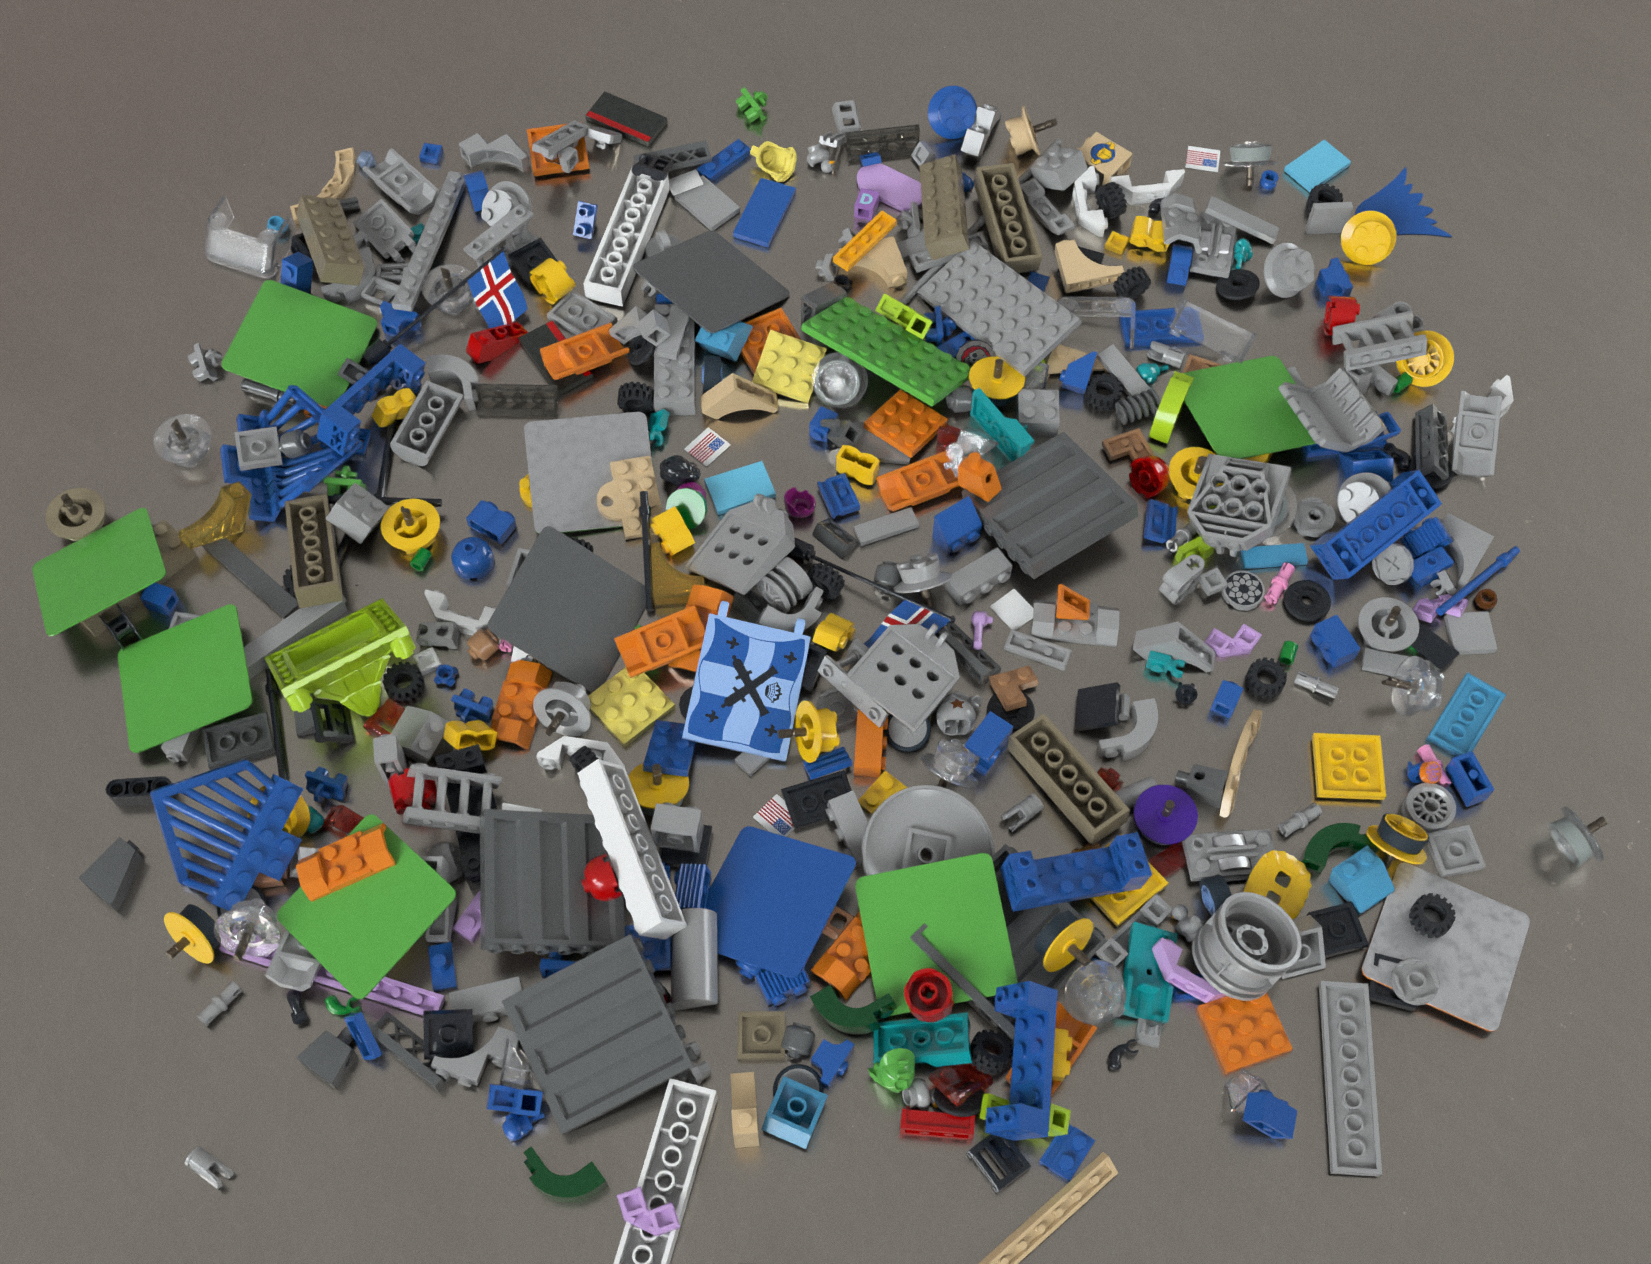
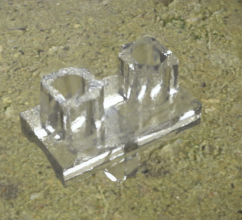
M952 443L947 447V456L952 461L943 464L945 469H952L955 477H958L959 464L970 453L974 452L970 451L964 454V447L959 443Z

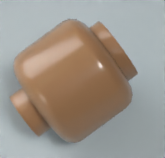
M488 628L486 630L478 629L467 640V644L470 647L467 651L475 660L478 658L487 660L499 649L498 642L500 640Z

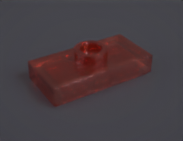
M1182 842L1173 844L1148 860L1163 878L1168 877L1187 865Z

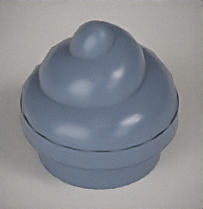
M365 150L361 152L356 162L361 168L364 166L370 168L377 166L372 152Z

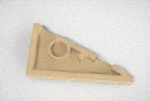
M1059 344L1050 354L1043 371V377H1049V374L1061 373L1062 369H1067L1068 364L1089 353ZM1096 356L1091 374L1093 371L1105 370V373H1109Z

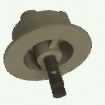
M73 488L62 492L51 501L46 511V524L55 535L72 541H78L102 528L106 507L102 497L97 492L87 488Z

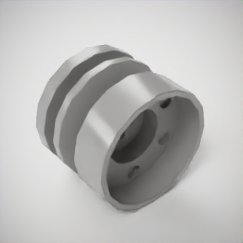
M784 557L772 571H769L756 584L766 602L784 614L790 610V607L792 608L797 604V600L801 601L813 590L811 580L805 571L788 557Z

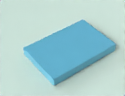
M1324 139L1286 165L1284 171L1310 192L1314 186L1317 185L1319 187V184H1325L1348 168L1351 161Z
M762 461L704 479L717 515L727 513L731 509L753 502L756 494L765 495L766 498L776 497V492Z

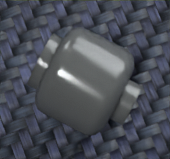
M960 386L947 395L948 408L952 409L955 413L970 412L973 394L971 387Z
M299 429L282 434L279 442L281 453L291 459L308 454L312 446L310 436Z
M883 561L882 564H879L876 567L873 582L894 591V587L902 581L897 569V563Z
M793 1022V1025H788L785 1028L781 1046L788 1051L787 1056L801 1059L802 1055H809L811 1053L815 1033L811 1031L810 1026Z

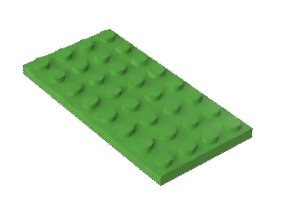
M847 296L804 322L801 327V331L930 406H934L969 380L971 367L968 364L956 360L949 353L939 350L933 344L925 342L916 335L904 330L903 327L890 322L886 317L876 314L870 308L862 306Z

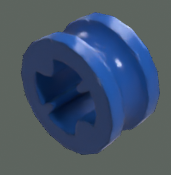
M1264 171L1260 184L1265 189H1273L1277 185L1279 176L1275 171Z

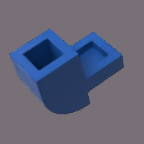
M481 170L463 175L475 212L482 211L483 200L489 192Z
M1173 244L1166 283L1186 286L1193 247Z
M490 1084L486 1109L539 1117L543 1092L538 1089L522 1086Z

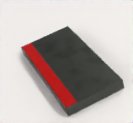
M605 91L585 115L587 121L621 133L622 136L648 147L668 122L667 117Z
M553 320L518 338L520 344L558 396L593 378L589 370L578 375L574 373L559 380H553L544 366L540 353L541 348L566 339Z

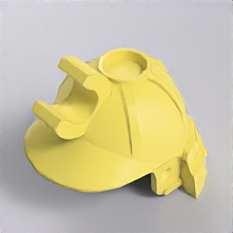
M769 141L761 144L759 148L754 145L752 146L750 155L756 157L758 167L770 174L776 182L788 180L795 170L797 161L796 152L793 147L783 148Z

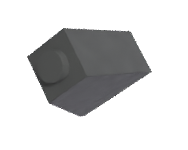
M831 282L801 297V322H806L847 296V292L841 286Z
M120 837L79 877L91 891L116 912L121 909L142 860V857L137 853L139 848L132 841L128 840L125 842Z

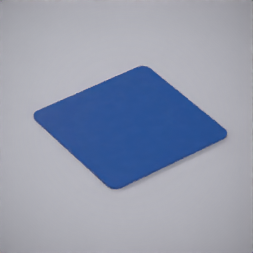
M747 826L743 828L708 890L706 909L717 913V953L788 978L798 977L802 973L856 866L854 857L755 827Z

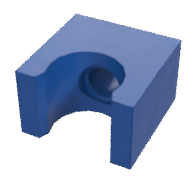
M990 711L965 743V748L969 751L963 757L962 762L985 777L1007 749L1013 725Z

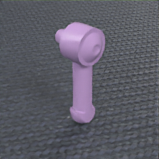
M974 611L971 617V622L974 626L973 649L980 650L982 647L983 627L992 623L993 617L988 616L983 611Z

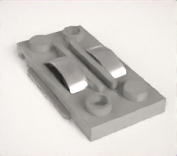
M1200 212L1201 254L1196 253L1194 244L1191 243L1193 252L1190 272L1228 278L1230 267L1234 263V246L1237 242L1236 227L1205 212Z
M1270 829L1202 833L1190 835L1182 841L1191 881H1200L1217 874L1221 875L1226 882L1248 880L1260 858L1264 854L1275 850Z

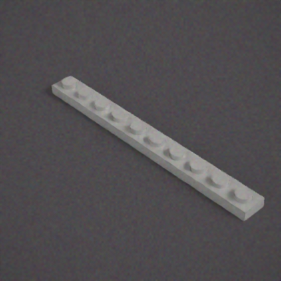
M448 172L392 301L393 309L413 311L466 186L463 175H466V173Z

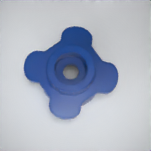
M447 664L438 666L434 682L437 685L442 683L453 686L458 669Z

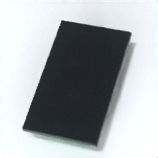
M1423 623L1419 625V634L1416 640L1409 646L1413 651L1419 652L1429 660L1433 667L1441 671L1460 654Z

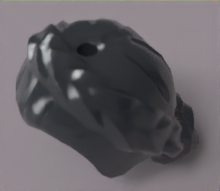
M674 455L660 463L661 479L677 486L682 485L685 480L698 481L701 476L697 464L689 462L683 456Z

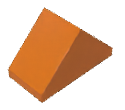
M1059 584L1056 601V619L1088 620L1090 617V600L1065 585Z

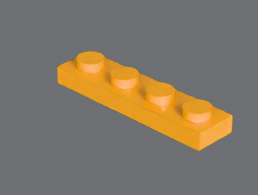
M884 211L879 212L833 256V262L848 272L897 225V220Z

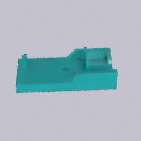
M980 388L974 390L970 415L1010 463L1023 456L1030 450L1031 445L1034 444V439L1027 432L1028 426L1022 427L1016 419L1004 417Z
M1138 922L1131 924L1127 947L1128 955L1125 960L1118 1006L1119 1014L1137 1019L1142 1018L1161 1022L1162 1025L1169 1022L1173 984L1164 980L1152 947L1161 938L1169 939L1176 944L1177 933ZM1146 970H1150L1151 975H1148Z
M968 1013L949 1014L937 1022H924L917 1018L880 1022L881 1028L874 1031V1064L876 1062L880 1063L881 1058L886 1052L897 1048H905L912 1051L915 1056V1063L926 1062L935 1067L972 1063L969 1040L971 1024Z

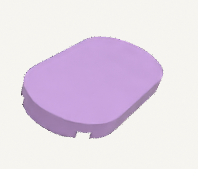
M880 163L862 167L858 171L857 184L859 189L865 188L880 192V202L899 211H908L911 208V202H917L918 209L922 207L921 183Z

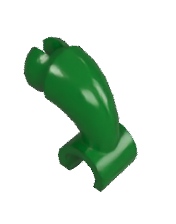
M335 995L328 996L325 999L326 1008L332 1014L346 1015L362 1012L361 1006L352 1008L353 1004L359 1002V999L355 997L350 998L347 1001V1005H342Z

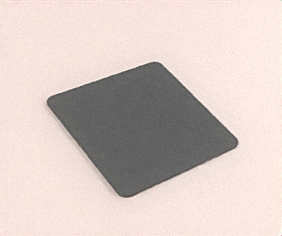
M715 231L702 233L633 265V270L710 333H716L789 297L790 294L788 289Z
M547 526L540 532L488 621V628L495 635L575 684L583 685L587 691L592 693L604 684L620 654L614 638L633 631L646 607L645 585L560 531Z

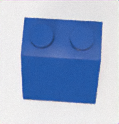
M1381 450L1339 453L1346 480L1355 474L1364 472L1379 475L1388 483L1393 480L1394 458Z
M969 496L934 516L932 538L946 555L959 551L963 545L976 541L981 535L982 523Z

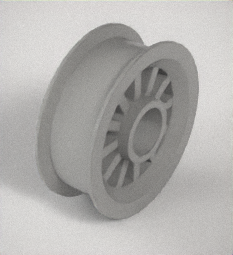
M1421 783L1413 787L1402 803V815L1418 824L1427 834L1445 830L1456 815V803L1451 793L1438 784ZM1425 806L1430 807L1433 812L1428 811Z

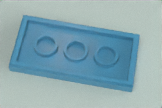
M1467 672L1426 740L1455 757L1473 751L1506 694Z

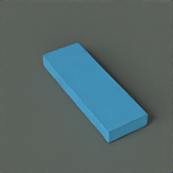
M1304 543L1255 546L1247 551L1241 550L1244 569L1281 567L1283 563H1290L1293 566L1307 565L1308 562Z

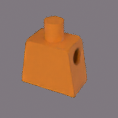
M978 452L970 453L959 464L958 484L962 488L987 502L1002 490L994 465L982 459Z

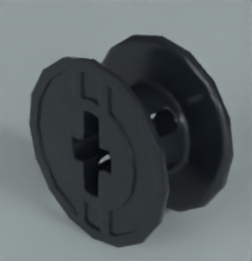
M116 604L121 612L119 616L107 623L101 615L98 616L124 651L125 648L120 643L121 639L133 632L136 633L139 639L142 640V637L121 607Z

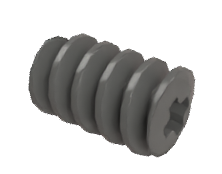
M1154 389L1120 399L1115 404L1117 416L1121 423L1126 425L1127 418L1132 423L1135 417L1140 420L1142 414L1144 417H1148L1149 411L1154 415L1156 414V407L1157 409L1159 408L1160 399Z

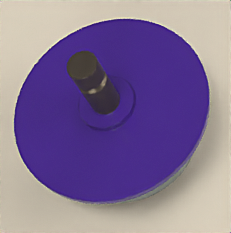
M1155 785L1146 789L1138 797L1134 807V818L1138 828L1148 840L1160 845H1170L1184 841L1193 833L1198 821V812L1192 798L1182 789L1172 785Z

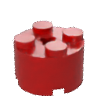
M1328 297L1330 301H1327L1324 323L1328 324V329H1324L1325 335L1333 336V327L1355 322L1356 315L1360 313V303H1357L1355 297Z
M409 768L404 769V774L398 776L395 773L388 780L396 813L399 815H403L406 807H411L413 804L415 777H407ZM425 779L422 807L426 810H431V805L436 802L437 786L435 780Z
M932 968L920 969L911 975L904 987L905 1001L910 1012L918 1020L937 1022L951 1013L954 1004V993L949 979L941 972ZM928 992L932 993V998L927 999Z

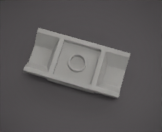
M392 148L389 149L382 163L374 168L367 166L362 168L375 181L377 186L410 213L420 215L436 202L439 189Z
M1174 193L1162 199L1160 206L1164 244L1168 245L1177 239L1193 243L1196 253L1201 254V224L1193 198Z
M1460 391L1451 468L1456 474L1473 477L1494 475L1502 396L1483 397L1470 395L1466 391Z
M1034 599L1031 636L1042 640L1110 647L1117 646L1119 608L1098 606L1096 603H1090V617L1088 620L1056 619L1057 599L1055 601Z
M286 929L265 976L280 987L304 991L312 986L322 964Z

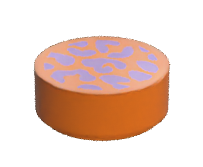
M1435 761L1422 763L1419 770L1421 780L1429 784L1437 783L1441 778L1439 764Z

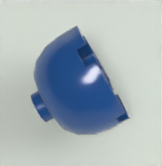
M468 537L459 541L453 548L451 560L454 571L460 577L467 580L475 577L480 579L492 570L494 555L486 541L477 537Z

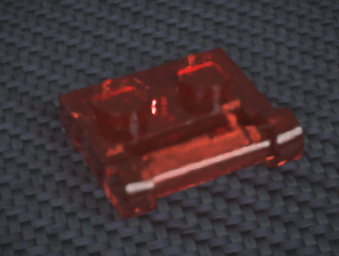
M388 698L378 711L366 720L363 728L368 732H374L378 736L391 734L378 724L382 721L394 729L405 708Z
M971 1063L942 1066L933 1071L929 1077V1080L956 1106L965 1103L966 1098L982 1088L987 1089L993 1084L990 1074L977 1070V1067ZM971 1079L975 1081L962 1090L957 1089Z

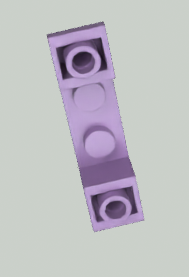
M1161 938L1153 945L1152 951L1165 981L1204 1003L1226 996L1210 985L1205 978H1200L1191 973L1188 968L1177 965L1183 949L1178 947L1173 941Z

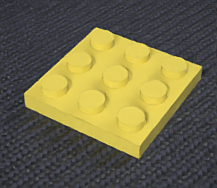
M770 330L752 382L775 393L809 403L816 382V376L821 368L827 348Z
M626 667L588 695L591 701L590 711L624 748L655 725L656 720H661L675 709V704L645 673L630 678Z

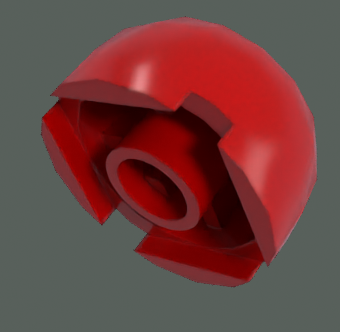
M1147 455L1137 458L1131 463L1130 467L1132 469L1131 473H1129V479L1132 487L1138 494L1142 492L1144 495H1147L1145 497L1149 498L1161 493L1168 486L1170 481L1169 467L1160 457Z
M606 853L596 856L586 864L584 869L585 879L581 880L585 892H591L592 896L599 901H611L622 897L621 891L617 893L615 891L619 886L609 861L604 862V859L608 858Z

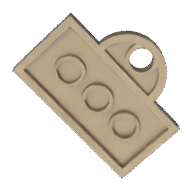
M650 455L610 462L613 481L604 484L597 494L599 512L608 520L622 521L625 540L642 537L641 517H639L641 491H648L649 506L651 507L650 524H652V518L663 513ZM604 499H611L613 504L605 507L601 502ZM650 526V534L655 535Z

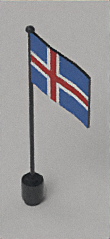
M501 246V249L390 341L378 339L362 355L372 367L377 365L391 352L390 350L393 349L392 343L467 282L474 302L489 329L515 321L528 309L523 292L513 277L504 254L507 251L506 248Z
M794 538L795 547L787 557L805 565L814 559L904 600L885 618L874 634L864 643L868 648L876 642L889 625L920 624L924 628L930 629L935 623L938 629L933 635H936L948 623L955 622L956 618L953 615L948 616L815 556L816 551H814L813 545Z

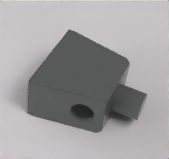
M1194 764L1190 773L1178 770L1175 783L1186 786V793L1193 800L1221 809L1229 772Z
M346 1026L337 1037L325 1031L301 1052L297 1059L303 1066L337 1089L356 1058V1053L348 1046L354 1038Z

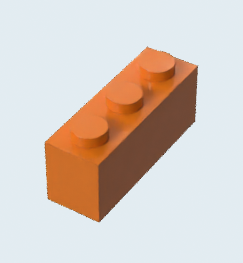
M858 709L854 776L879 778L881 770H885L886 757H882V750H886L887 737L883 736V730L888 728V717L883 726L879 728Z

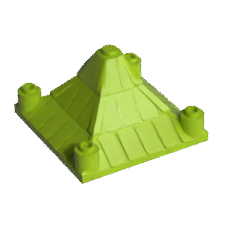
M381 598L272 653L264 659L292 711L300 713L309 709L313 701L310 694L313 693L318 697L340 701L341 704L357 714L368 717L375 714L380 705V680L390 659L389 654L393 651L395 657L406 659L414 654L413 650H415L416 646L406 625L384 599Z

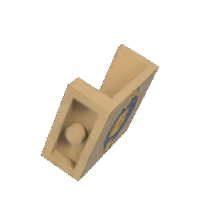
M1098 132L1088 137L1084 144L1077 148L1082 151L1086 164L1094 166L1097 171L1104 174L1102 185L1109 183L1110 177L1121 176L1131 165L1133 153Z

